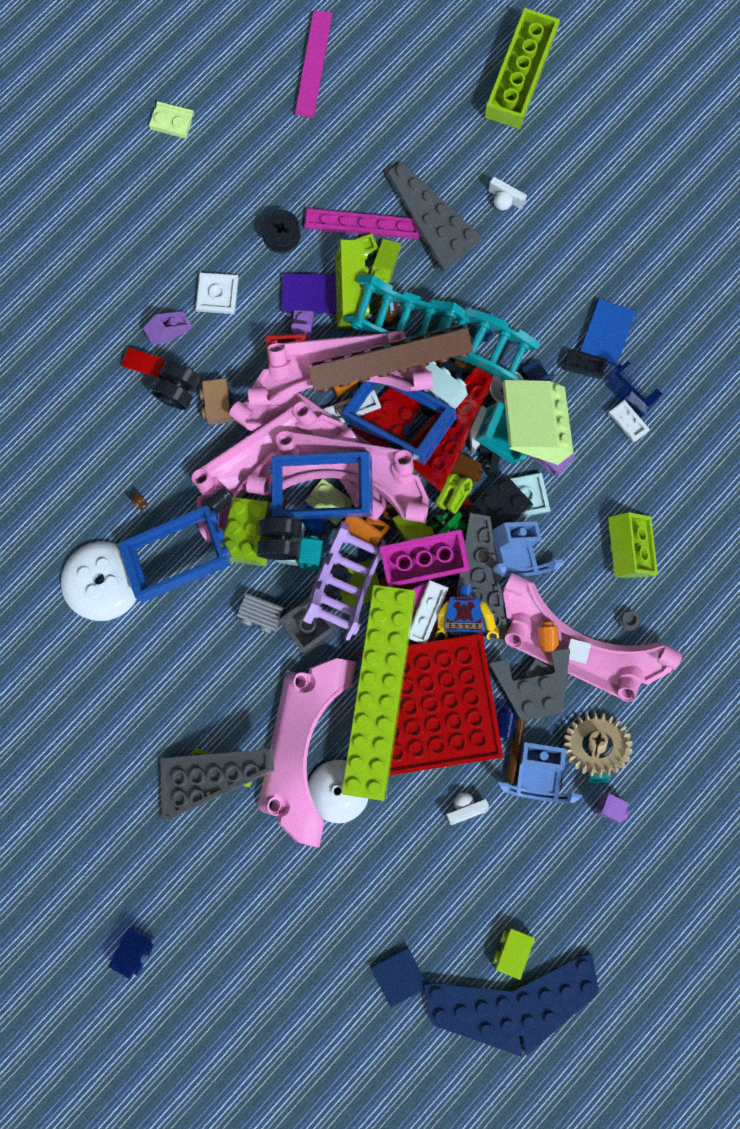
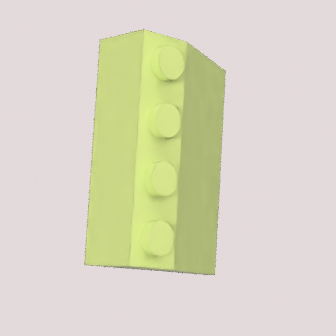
M504 380L502 383L509 449L559 465L573 454L565 387L551 381Z

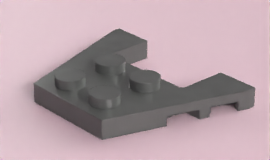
M570 648L551 652L554 673L513 681L509 660L490 663L491 669L521 721L563 713Z

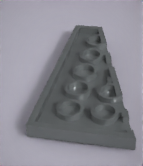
M402 162L388 171L387 178L397 195H400L402 198L403 206L410 212L414 225L424 242L429 245L432 251L431 254L434 259H437L442 273L482 241L483 237Z
M469 513L464 541L468 551L471 571L459 573L455 597H460L461 585L472 586V597L480 598L483 602L487 603L493 613L496 627L499 629V638L497 639L495 633H491L490 640H488L487 629L486 632H449V634L458 636L482 634L483 640L507 644L505 642L507 623L503 609L504 603L500 577L493 571V567L497 564V558L494 550L490 516Z
M273 749L160 758L162 822H167L273 772Z

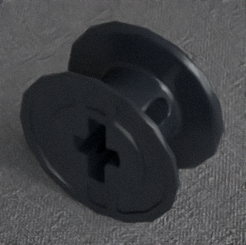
M281 209L266 215L261 229L267 248L279 254L289 253L294 250L300 243L301 238L299 220L296 216L287 210Z

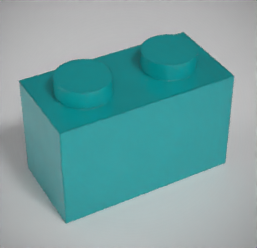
M307 536V538H302L299 565L302 570L319 572L324 553L323 541L319 540V537Z

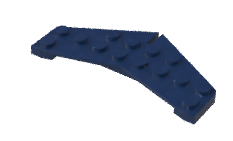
M591 953L579 955L571 959L570 962L510 991L448 985L438 982L424 985L429 1016L434 1026L521 1057L519 1036L523 1038L525 1054L528 1056L595 998L599 991Z

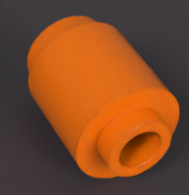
M553 621L541 622V626H537L538 646H540L543 652L557 651V646H559L558 625H554Z

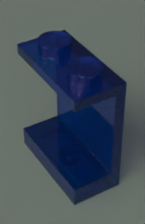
M627 361L623 365L620 363L608 379L610 381L607 387L621 401L625 400L635 413L642 418L657 403L662 393L655 389L645 399L623 378L630 362Z

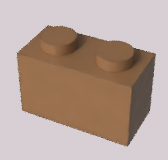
M227 380L202 381L203 388L200 389V397L205 402V407H202L203 419H207L209 425L232 422V417L229 416L231 405Z

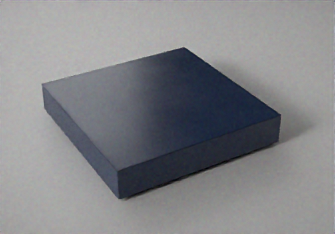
M409 947L371 967L390 1007L424 990V985L427 984Z

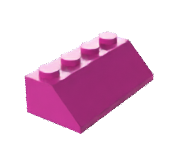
M461 530L380 547L388 587H397L471 571L468 551Z

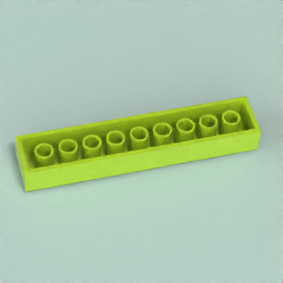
M373 586L342 795L386 801L416 598L414 590Z

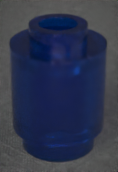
M325 518L301 519L304 526L314 536L318 534L319 536L323 535L329 528L327 526L329 522Z
M501 708V711H497L496 717L500 738L513 739L517 723V714L513 713L514 709Z

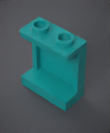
M499 401L488 407L475 440L504 460L515 464L523 461L527 454L509 449L506 413L503 412L505 405Z

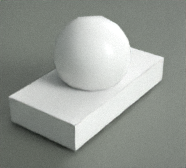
M493 177L490 182L489 192L495 195L494 205L498 210H507L511 205L522 210L526 202V194Z
M460 793L454 799L456 811L447 814V819L452 826L485 813L489 810L487 800L475 803L470 794Z

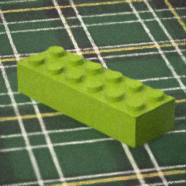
M524 8L487 103L485 118L521 129L555 40L560 19Z

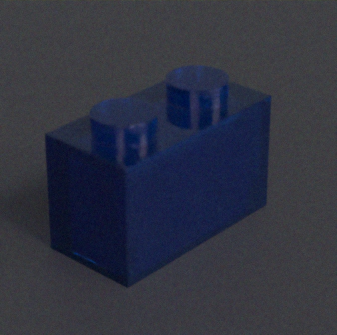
M134 925L129 927L108 967L128 979H131L134 975L138 976L144 966L141 962L145 955L149 956L155 945L152 942L155 937Z

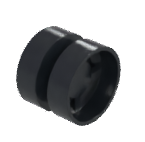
M164 360L158 372L163 379L156 378L149 392L162 403L186 411L193 399L192 395L187 391L196 392L202 378L184 365Z
M286 517L259 519L258 535L269 539L257 541L256 556L270 560L300 559L301 544L291 541V539L301 538L302 522Z

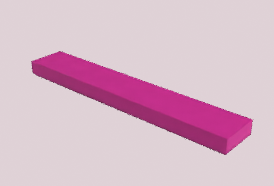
M313 11L295 111L296 116L315 117L332 21V13Z
M306 208L305 229L363 235L372 233L373 236L419 240L420 233L411 218Z

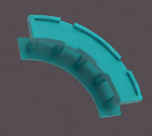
M359 275L357 283L362 285L365 291L356 316H345L344 320L351 323L352 328L364 330L371 334L392 333L383 329L382 326L389 305L394 301L401 304L404 308L396 331L404 333L410 313L416 309L423 311L425 314L419 335L428 333L432 318L435 315L445 317L441 328L445 329L451 327L452 321L455 318H464L466 310L455 302L433 299L431 303L421 301V296L406 291L403 294L393 291L392 285L374 275ZM372 293L382 296L381 299L383 300L375 324L364 319Z
M466 307L464 318H455L453 321L458 322L457 325L466 323L479 327L471 343L473 352H470L466 357L458 358L454 356L451 358L478 366L500 378L501 382L504 380H521L515 376V372L525 351L537 350L540 342L521 329L517 332L509 328L510 323ZM440 316V317H441V321H440V323H439V325H438L436 331H437V330H441L442 325H443V322H444V319H445L444 316ZM488 330L500 336L489 360L475 354L485 332ZM510 340L517 345L518 349L507 371L497 365L496 362L506 341Z

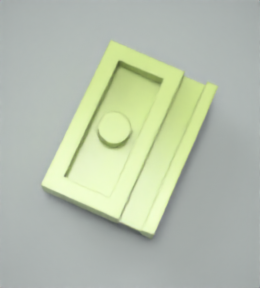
M157 101L156 109H154L149 124L150 129L187 138L192 123L191 120L194 117V111Z
M323 478L305 500V503L312 508L352 507L354 505L350 498ZM343 518L326 519L337 526Z

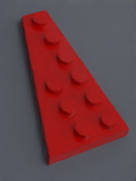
M434 361L436 363V366L439 367L441 363ZM390 387L379 399L381 408L366 413L362 418L406 442L408 435L404 434L402 427L411 424V431L420 411L419 406L421 403ZM354 426L351 429L373 446L392 448Z
M478 366L464 380L468 395L455 409L457 418L426 464L423 465L413 459L414 470L440 492L446 483L447 477L453 470L493 382L492 377ZM438 412L433 415L410 441V445L418 448L440 416Z

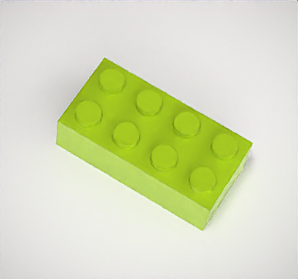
M341 239L335 254L337 329L357 330L352 328L351 323L344 320L345 316H356L365 291L363 286L357 283L359 275H368V267L365 266L368 249L364 248L363 240ZM369 304L364 316L365 320L366 316H369Z

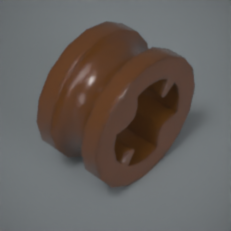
M136 491L133 497H129L131 502L141 511L144 505H148Z
M388 503L383 511V518L387 522L392 523L394 522L392 518L396 516L388 517V512L386 511L394 508L391 503Z

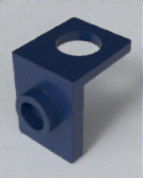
M539 359L521 369L529 381L552 382L555 375L554 372L548 374Z

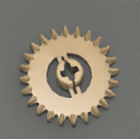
M595 712L593 719H590L586 713L585 721L578 717V725L575 722H571L572 729H566L568 735H564L565 743L563 748L566 749V756L570 757L569 763H576L575 769L582 768L583 774L590 771V776H594L597 773L599 777H602L604 772L607 776H610L611 770L614 773H618V767H625L624 762H628L630 760L628 755L632 754L630 747L633 742L628 741L631 736L630 733L624 734L626 726L619 729L620 720L613 724V716L606 721L605 713L598 719ZM588 735H590L588 750L592 757L582 747V742ZM600 735V744H598L597 755L595 757L596 742H598V737ZM609 738L613 744V750L607 757L599 758V756L606 752Z

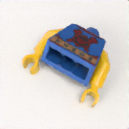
M461 585L460 597H450L449 601L445 602L438 613V630L435 634L437 638L440 632L444 633L445 639H447L449 632H486V629L488 640H490L491 633H495L497 639L499 638V629L496 627L493 613L487 603L483 602L480 598L472 597V586Z

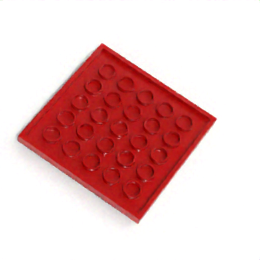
M477 634L409 645L389 776L503 758L483 635ZM360 653L361 664H362L363 653Z

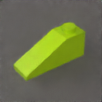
M386 239L382 240L370 275H374L388 284L391 283L401 243Z

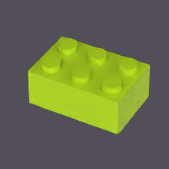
M241 498L232 499L224 534L225 539L223 540L224 545L229 548L231 553L230 562L266 567L267 559L257 557L256 553L257 541L269 539L258 535L259 519L272 517L269 512L270 502Z

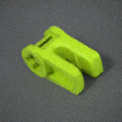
M451 473L447 477L446 483L436 501L437 506L443 510L448 508L451 513L456 514L466 496L471 492L472 480L467 477L461 478L459 475Z

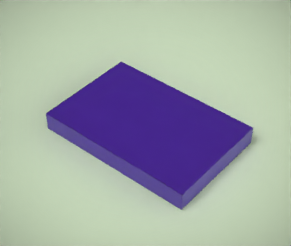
M283 273L282 313H294V310L313 311L315 314H336V275Z

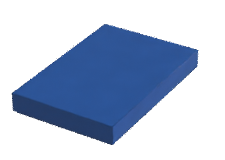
M599 299L580 353L607 359L606 363L617 366L636 311Z

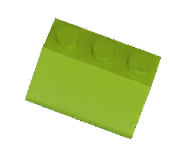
M628 512L608 517V530L611 538L610 548L613 556L615 577L637 578L658 576L651 516Z

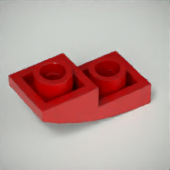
M127 348L122 367L161 379L158 372L164 359Z

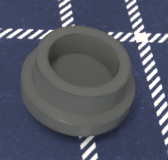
M632 610L624 611L619 617L620 626L627 631L636 629L640 623L638 614Z

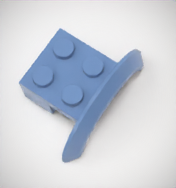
M537 521L503 523L492 530L493 542L499 564L493 567V571L502 577L509 578L511 573L520 577L539 575L556 570L563 563V560H554L537 566L533 545L542 541Z
M524 742L520 753L517 786L515 787L503 782L498 783L505 793L523 798L558 803H574L582 798L580 794H559L561 772L565 766V748Z

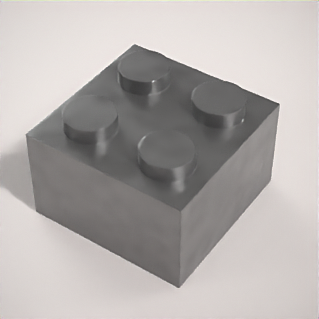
M308 598L279 619L304 656L337 632L333 623L320 617L314 618L311 624L303 621L306 607L311 604V598Z

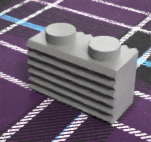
M246 593L237 617L241 619L240 623L250 627L252 624L260 626V631L270 634L271 631L277 632L280 624L279 619L283 617L285 609Z

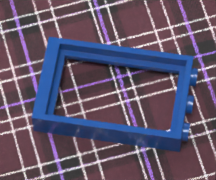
M363 382L355 390L351 401L343 407L342 415L345 422L394 449L409 451L414 460L425 465L457 418L455 408L421 390L407 392L389 386L440 414L423 441L416 448L355 415L377 384L375 382Z
M370 452L272 456V462L269 463V473L272 475V482L269 483V492L272 495V502L269 503V512L272 517H286L295 520L373 516L372 455ZM358 463L359 507L283 510V466Z
M207 505L118 543L136 599L142 603L231 565L229 560L231 553L229 548L224 545L225 535L218 526L219 517L215 510L212 511ZM205 520L217 558L148 587L136 549Z

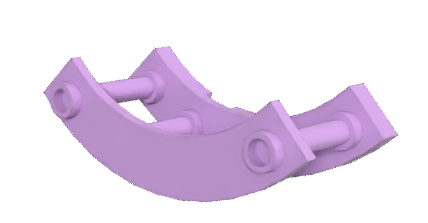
M341 521L330 544L332 546L329 551L331 553L330 557L325 556L309 597L312 599L311 604L306 607L303 621L311 624L314 618L320 617L347 629L345 639L349 641L352 634L356 635L360 628L358 620L362 603L379 560H382L380 547L386 546V541L382 539L378 547L350 535L351 532H348L349 524ZM348 542L375 554L369 568L342 557L341 553H338L342 543L346 544ZM338 563L365 575L361 587L357 588L333 577V574L330 573L333 564L336 565ZM325 585H333L357 596L354 606L351 607L326 596V593L323 592ZM324 603L351 615L349 621L322 610L320 604Z

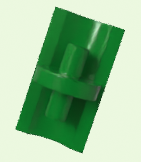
M445 512L442 516L438 514L433 516L436 522L431 527L434 530H437L440 526L442 527L436 534L438 535L447 533L450 528L454 531L461 530L463 532L467 525L461 519L463 515L460 512L446 523L445 521L450 516Z

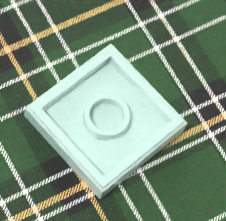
M542 472L510 478L533 503V506L519 518L550 512Z

